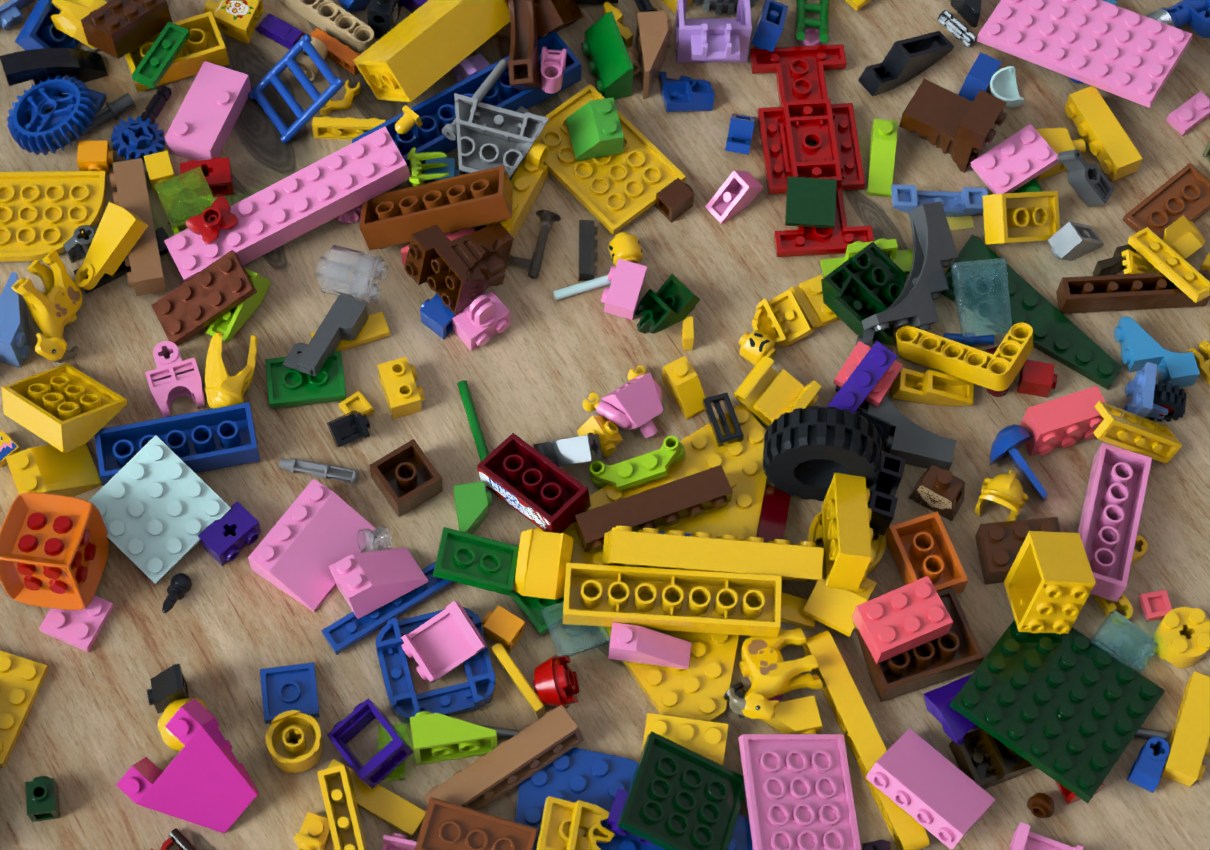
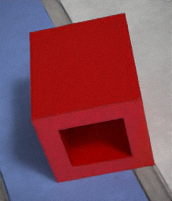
M1026 360L1019 373L1017 393L1047 398L1050 390L1055 389L1058 375L1054 374L1055 364Z

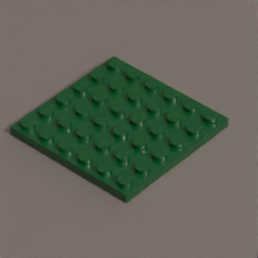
M1014 619L949 706L1086 803H1089L1165 690L1073 627L1069 634L1018 632Z

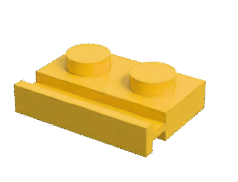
M822 275L799 283V286L789 288L794 293L813 331L818 327H824L841 320L823 303Z

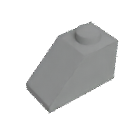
M1070 221L1048 239L1052 246V253L1058 259L1073 261L1104 245L1090 225Z

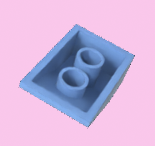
M12 272L0 296V362L21 368L23 361L27 360L31 353L28 309L23 296L11 288L19 279L17 273Z

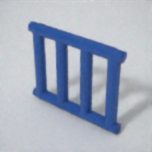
M305 34L248 94L252 100L256 99L281 133L280 139L284 144H287L345 84L342 78H337L311 44L312 38L309 34ZM303 50H305L330 83V86L322 94L319 93L295 61V58ZM287 66L314 101L306 111L303 110L279 77ZM271 83L298 118L289 128L262 93Z

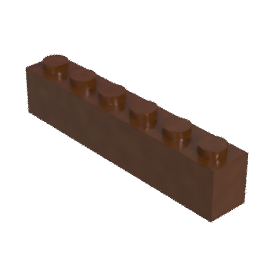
M1209 270L1198 271L1210 281ZM1162 273L1064 277L1061 279L1056 291L1059 311L1062 314L1206 306L1210 299V296L1195 303Z
M719 465L576 514L574 526L584 551L592 550L597 552L603 550L604 533L611 531L616 526L632 527V532H638L642 528L656 529V527L665 524L666 526H672L680 522L682 518L688 516L691 518L698 517L705 510L724 508L731 501L733 491L722 466Z

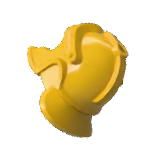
M1009 470L1007 474H999L992 479L984 478L974 513L980 517L986 501L990 500L1011 510L1005 522L1015 521L1020 510L1024 507L1027 499H1029L1028 494L1023 492L1021 482L1016 478L1018 474L1015 471Z

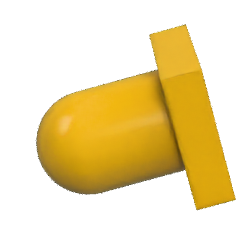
M405 105L402 108L404 115L396 122L395 130L399 134H406L414 125L420 128L423 123L420 116Z

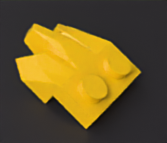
M52 0L51 3L61 10L59 14H53L50 17L56 29L94 50L95 47L87 42L81 19L108 2L105 0Z
M548 796L545 800L536 850H601L596 843H608L615 835V833L602 827L600 824L601 821L608 818L610 812L595 804L578 800L574 803Z

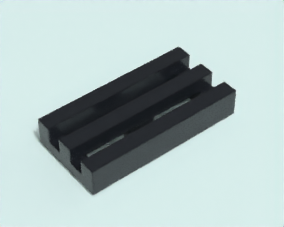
M728 393L704 398L703 406L718 446H724V443L727 442L728 444L734 443V440L742 441L744 435ZM721 400H723L725 408L729 415L730 421L735 431L734 434H731L729 426L727 424L726 418L724 416L723 410L719 402ZM710 403L714 404L717 415L724 430L725 436H723L721 433L720 427L718 425V422L716 420L715 414Z

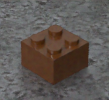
M414 439L370 464L372 480L398 517H401L443 491L442 477Z

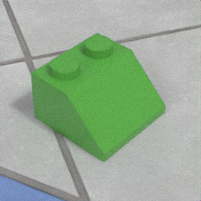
M614 97L589 101L566 118L576 161L623 153L624 135Z

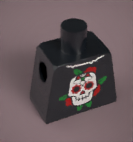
M370 0L367 10V25L373 29L376 39L382 38L396 26L402 9L401 0ZM380 16L384 19V22L380 23Z

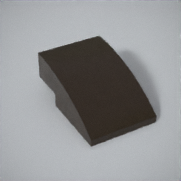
M981 728L966 733L961 744L957 745L953 740L949 744L960 770L983 789L1003 783L1037 768Z

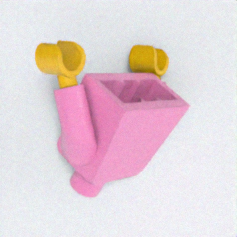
M639 365L635 371L633 368H630L627 375L629 381L602 397L603 401L599 402L598 394L592 392L588 397L592 402L583 399L582 407L589 412L596 410L597 413L626 431L639 427L644 438H648L658 432L652 419L663 412L662 388L653 380L651 373L645 374V367Z

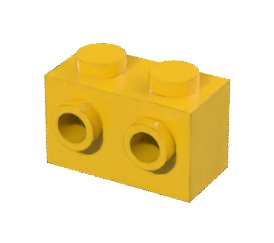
M407 356L377 364L378 376L392 419L421 412V401H425L422 387L416 386L417 372L414 364L409 365Z

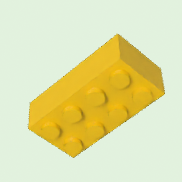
M212 11L173 22L190 30L191 36L157 86L198 74L204 61L219 66L229 65L226 47ZM161 32L124 55L131 76ZM134 81L137 92L150 89V87Z
M835 473L821 506L826 587L858 591L861 581L866 580L868 565H872L874 562L875 550L871 548L873 528L869 527L872 510L868 508L870 489L866 488V477Z

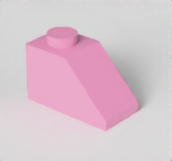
M733 171L705 207L720 223H724L749 206L763 189V186L748 171Z

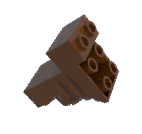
M923 79L904 110L899 127L910 133H918L920 138L929 140L933 146L936 145V148H941L944 154H950L959 170L964 173L967 167L971 165V162L978 158L979 153L977 152L979 150L982 151L986 143L991 144L996 134V130H994L996 125L1001 126L1006 118L1007 113L1004 112L1007 102L982 90L978 92L972 102L933 82Z
M500 222L452 241L448 239L437 225H434L411 235L405 270L408 276L412 277L418 285L427 282L430 289L440 296L443 304L454 315H457L475 300L474 297L483 294L488 287L503 284L514 238Z

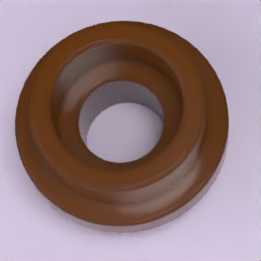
M1044 793L1034 794L1027 802L1031 813L1038 818H1049L1055 811L1054 800Z

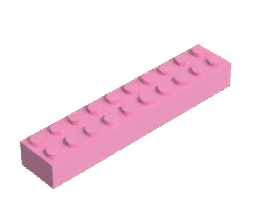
M385 126L230 206V213L236 215L238 224L232 229H222L219 231V237L214 243L205 244L201 234H195L188 228L164 240L183 280L186 282L231 250L238 254L242 264L245 265L409 180L411 173Z

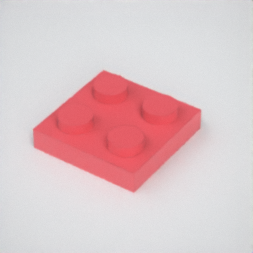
M858 341L835 377L833 384L842 387L872 347ZM895 360L865 401L879 407L901 372L903 364Z

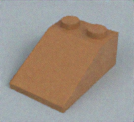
M666 11L637 12L635 41L638 62L641 67L640 80L643 99H648L666 59V50L671 47L670 34H672L671 20H667Z

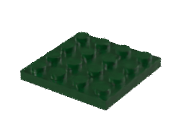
M651 731L647 736L617 827L665 850H728L745 795L744 776Z

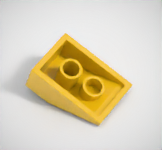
M1058 191L1004 193L982 196L985 245L1045 241L1060 230Z
M87 444L76 447L69 452H62L52 445L32 447L5 457L19 494L38 492L73 497L102 486Z

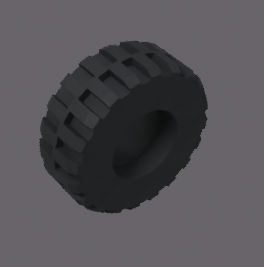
M810 406V408L794 409L793 412H786L780 415L765 432L763 469L769 481L777 489L785 491L786 494L795 495L806 500L824 501L835 473L866 477V488L874 485L881 473L882 439L871 422H868L862 415H856L850 410H841L830 406Z

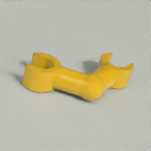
M348 79L345 82L346 93L343 100H329L324 105L327 107H322L319 110L320 115H329L333 110L350 109L354 96L361 92L360 82L357 83L355 88H350V81Z

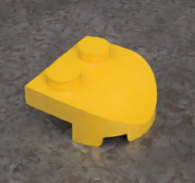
M791 289L769 301L765 298L756 306L757 311L754 319H752L753 329L761 330L775 341V347L790 346L813 333Z

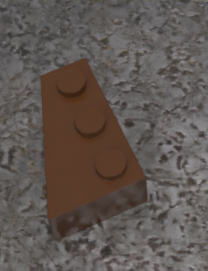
M575 0L535 1L537 5L535 10L538 40L543 38L545 34L560 31L584 17Z

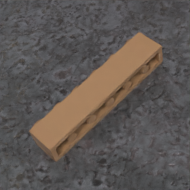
M142 158L112 163L114 173H109L112 188L117 187V192L113 193L114 204L136 214L149 225L124 259L125 266L131 267V272H126L129 287L135 288L136 296L166 291Z
M560 705L555 709L549 710L533 724L525 726L521 732L512 738L502 741L491 752L478 757L474 763L465 769L454 773L450 779L441 785L433 787L423 798L427 805L430 797L479 811L583 742L584 739L580 729L564 707Z

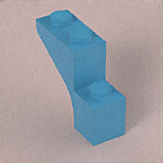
M1131 317L1120 318L1117 326L1114 328V337L1120 343L1122 349L1121 359L1127 365L1129 372L1141 370L1149 362L1157 364V377L1165 385L1172 383V386L1186 387L1195 384L1200 372L1193 352L1176 353L1168 351L1160 346Z

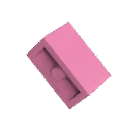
M618 258L616 267L611 266L609 272L610 288L604 289L601 302L605 303V313L633 320L645 280L647 266Z

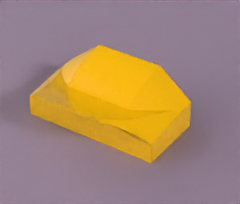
M1184 215L1165 228L1162 239L1183 259L1189 257L1205 243V239L1197 227Z

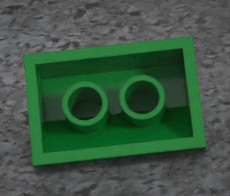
M612 11L607 12L584 32V42H581V49L583 55L588 56L590 74L596 77V90L600 94L602 93L605 98L614 97V100L632 96L634 68Z

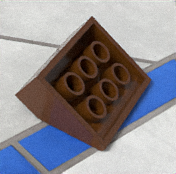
M952 587L937 592L953 620L949 633L876 664L853 620L871 681L881 702L975 671L983 661L984 655Z

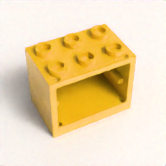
M1044 531L1028 532L1004 581L1018 632L1069 634L1096 584L1080 534Z

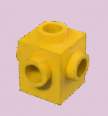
M592 416L576 431L579 436L599 434L601 452L604 457L613 454L617 449L616 446L623 441L618 432V427L604 416Z

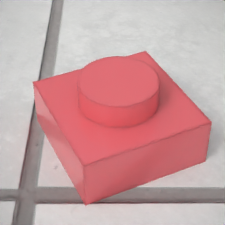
M1166 590L1143 593L1139 596L1146 622L1163 619L1172 610Z

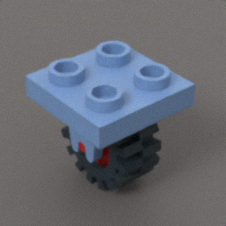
M1147 362L1141 370L1136 372L1134 379L1128 381L1125 388V395L1128 396L1127 403L1123 410L1144 418L1149 417L1150 420L1156 418L1160 422H1162V419H1165L1166 422H1171V419L1176 421L1178 417L1182 418L1183 414L1185 415L1187 394L1183 388L1179 389L1180 386L1178 385L1172 386V383L1165 385L1163 382H1157V364Z

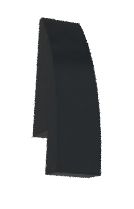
M940 31L896 41L883 62L867 66L858 81L872 96L885 93L924 72L952 51L954 46Z
M44 48L19 51L0 56L9 86L33 80L36 86L40 84V80L45 82L49 76L55 79L57 75L61 76V78L65 75H68L70 78L75 77L83 83L108 76L101 54L85 50Z

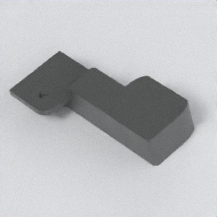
M340 294L310 343L295 344L283 362V366L317 376L327 358L333 355L342 339H356L368 319L366 304L361 300Z

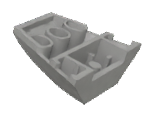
M454 93L459 171L472 173L504 165L510 179L549 121V118L525 112V114L481 103L478 102V99Z

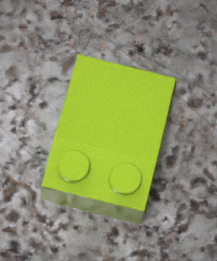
M429 711L419 712L415 716L410 717L416 766L486 755L497 748V733L494 729L439 713L431 714Z

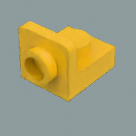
M307 812L299 834L296 833L294 837L295 844L299 846V850L325 849L331 834L328 819Z

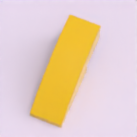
M902 368L892 385L891 398L939 406L973 405L974 383L933 370L921 373Z

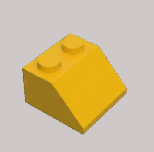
M824 568L822 580L817 581L802 614L850 637L855 629L852 619L857 605L871 599L877 583L866 578L865 581H861L858 591L826 587Z

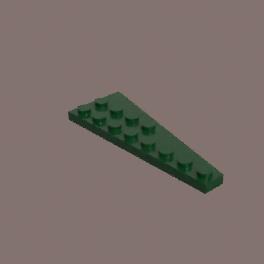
M972 234L958 254L959 257L953 261L945 273L949 289L940 294L1006 332L1016 323L1023 322L1029 324L1033 328L1034 348L1109 390L1122 367L978 237Z

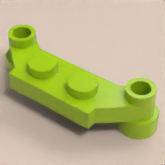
M668 436L664 439L662 447L658 450L613 465L604 464L600 460L593 461L589 467L590 478L593 485L598 488L612 485L617 487L620 492L668 476L667 470L672 463H679L685 458V449L677 437Z

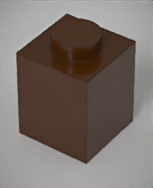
M677 178L656 194L655 207L670 222H673L693 207L694 191L687 183L684 184Z

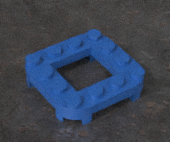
M463 607L485 640L478 614ZM443 610L398 621L397 617L387 621V624L380 630L376 638L377 655L390 708L402 723H410V717L423 711H429L431 714L439 713L453 716L477 710L493 699L496 686L495 672L493 671L487 647L463 663L468 682L420 694L415 693L406 654L401 646L404 643L401 637L411 633Z

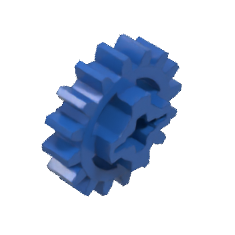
M128 116L127 122L119 120V126H114L111 136L112 149L118 150V157L125 155L126 160L142 158L145 162L143 156L163 151L165 145L164 131L158 130V123L151 125L150 118L142 121L141 116H138L137 120H133L131 116Z

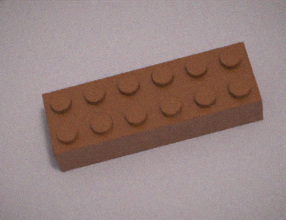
M502 165L382 193L362 204L360 230L370 251L384 249L401 243H409L412 234L437 225L445 234L471 227L476 228L493 222H503L512 218L513 187L506 168Z

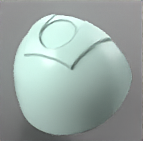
M1009 66L998 70L990 80L992 95L1007 102L1005 107L1015 108L1024 105V98L1020 97L1015 67Z

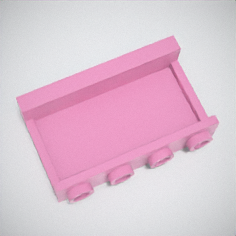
M910 728L876 761L866 776L875 787L881 790L951 850L955 848L970 828L985 815L996 800Z

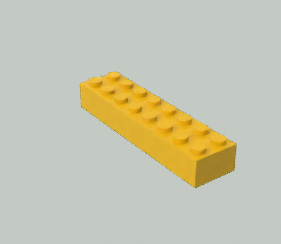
M616 526L611 531L604 533L602 565L782 576V580L800 582L822 580L824 548L816 547V542L800 541V543L790 545V540L774 539V541L764 543V538L748 537V539L738 541V536L722 535L714 539L711 538V533L696 532L695 534H690V536H685V531L669 530V532H664V534H658L659 529L642 528L638 532H632V527Z
M566 563L562 624L612 627L614 622L637 625L651 630L777 637L781 626L782 576Z

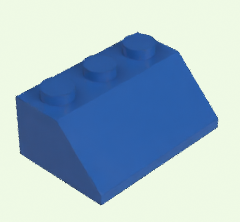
M38 0L20 31L15 43L24 50L44 48L76 49L79 41L56 29L50 18L53 14L61 12L51 3L52 0Z

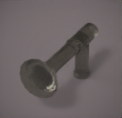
M548 210L536 212V216L540 218L541 226L532 259L515 257L513 255H510L508 259V266L528 268V277L537 279L539 276L550 228L553 223L559 222L561 219L558 214Z

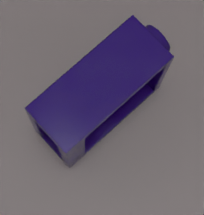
M369 698L358 704L350 715L338 722L333 727V730L327 734L359 778L372 789L414 753L381 709ZM377 718L393 740L363 766L347 743Z

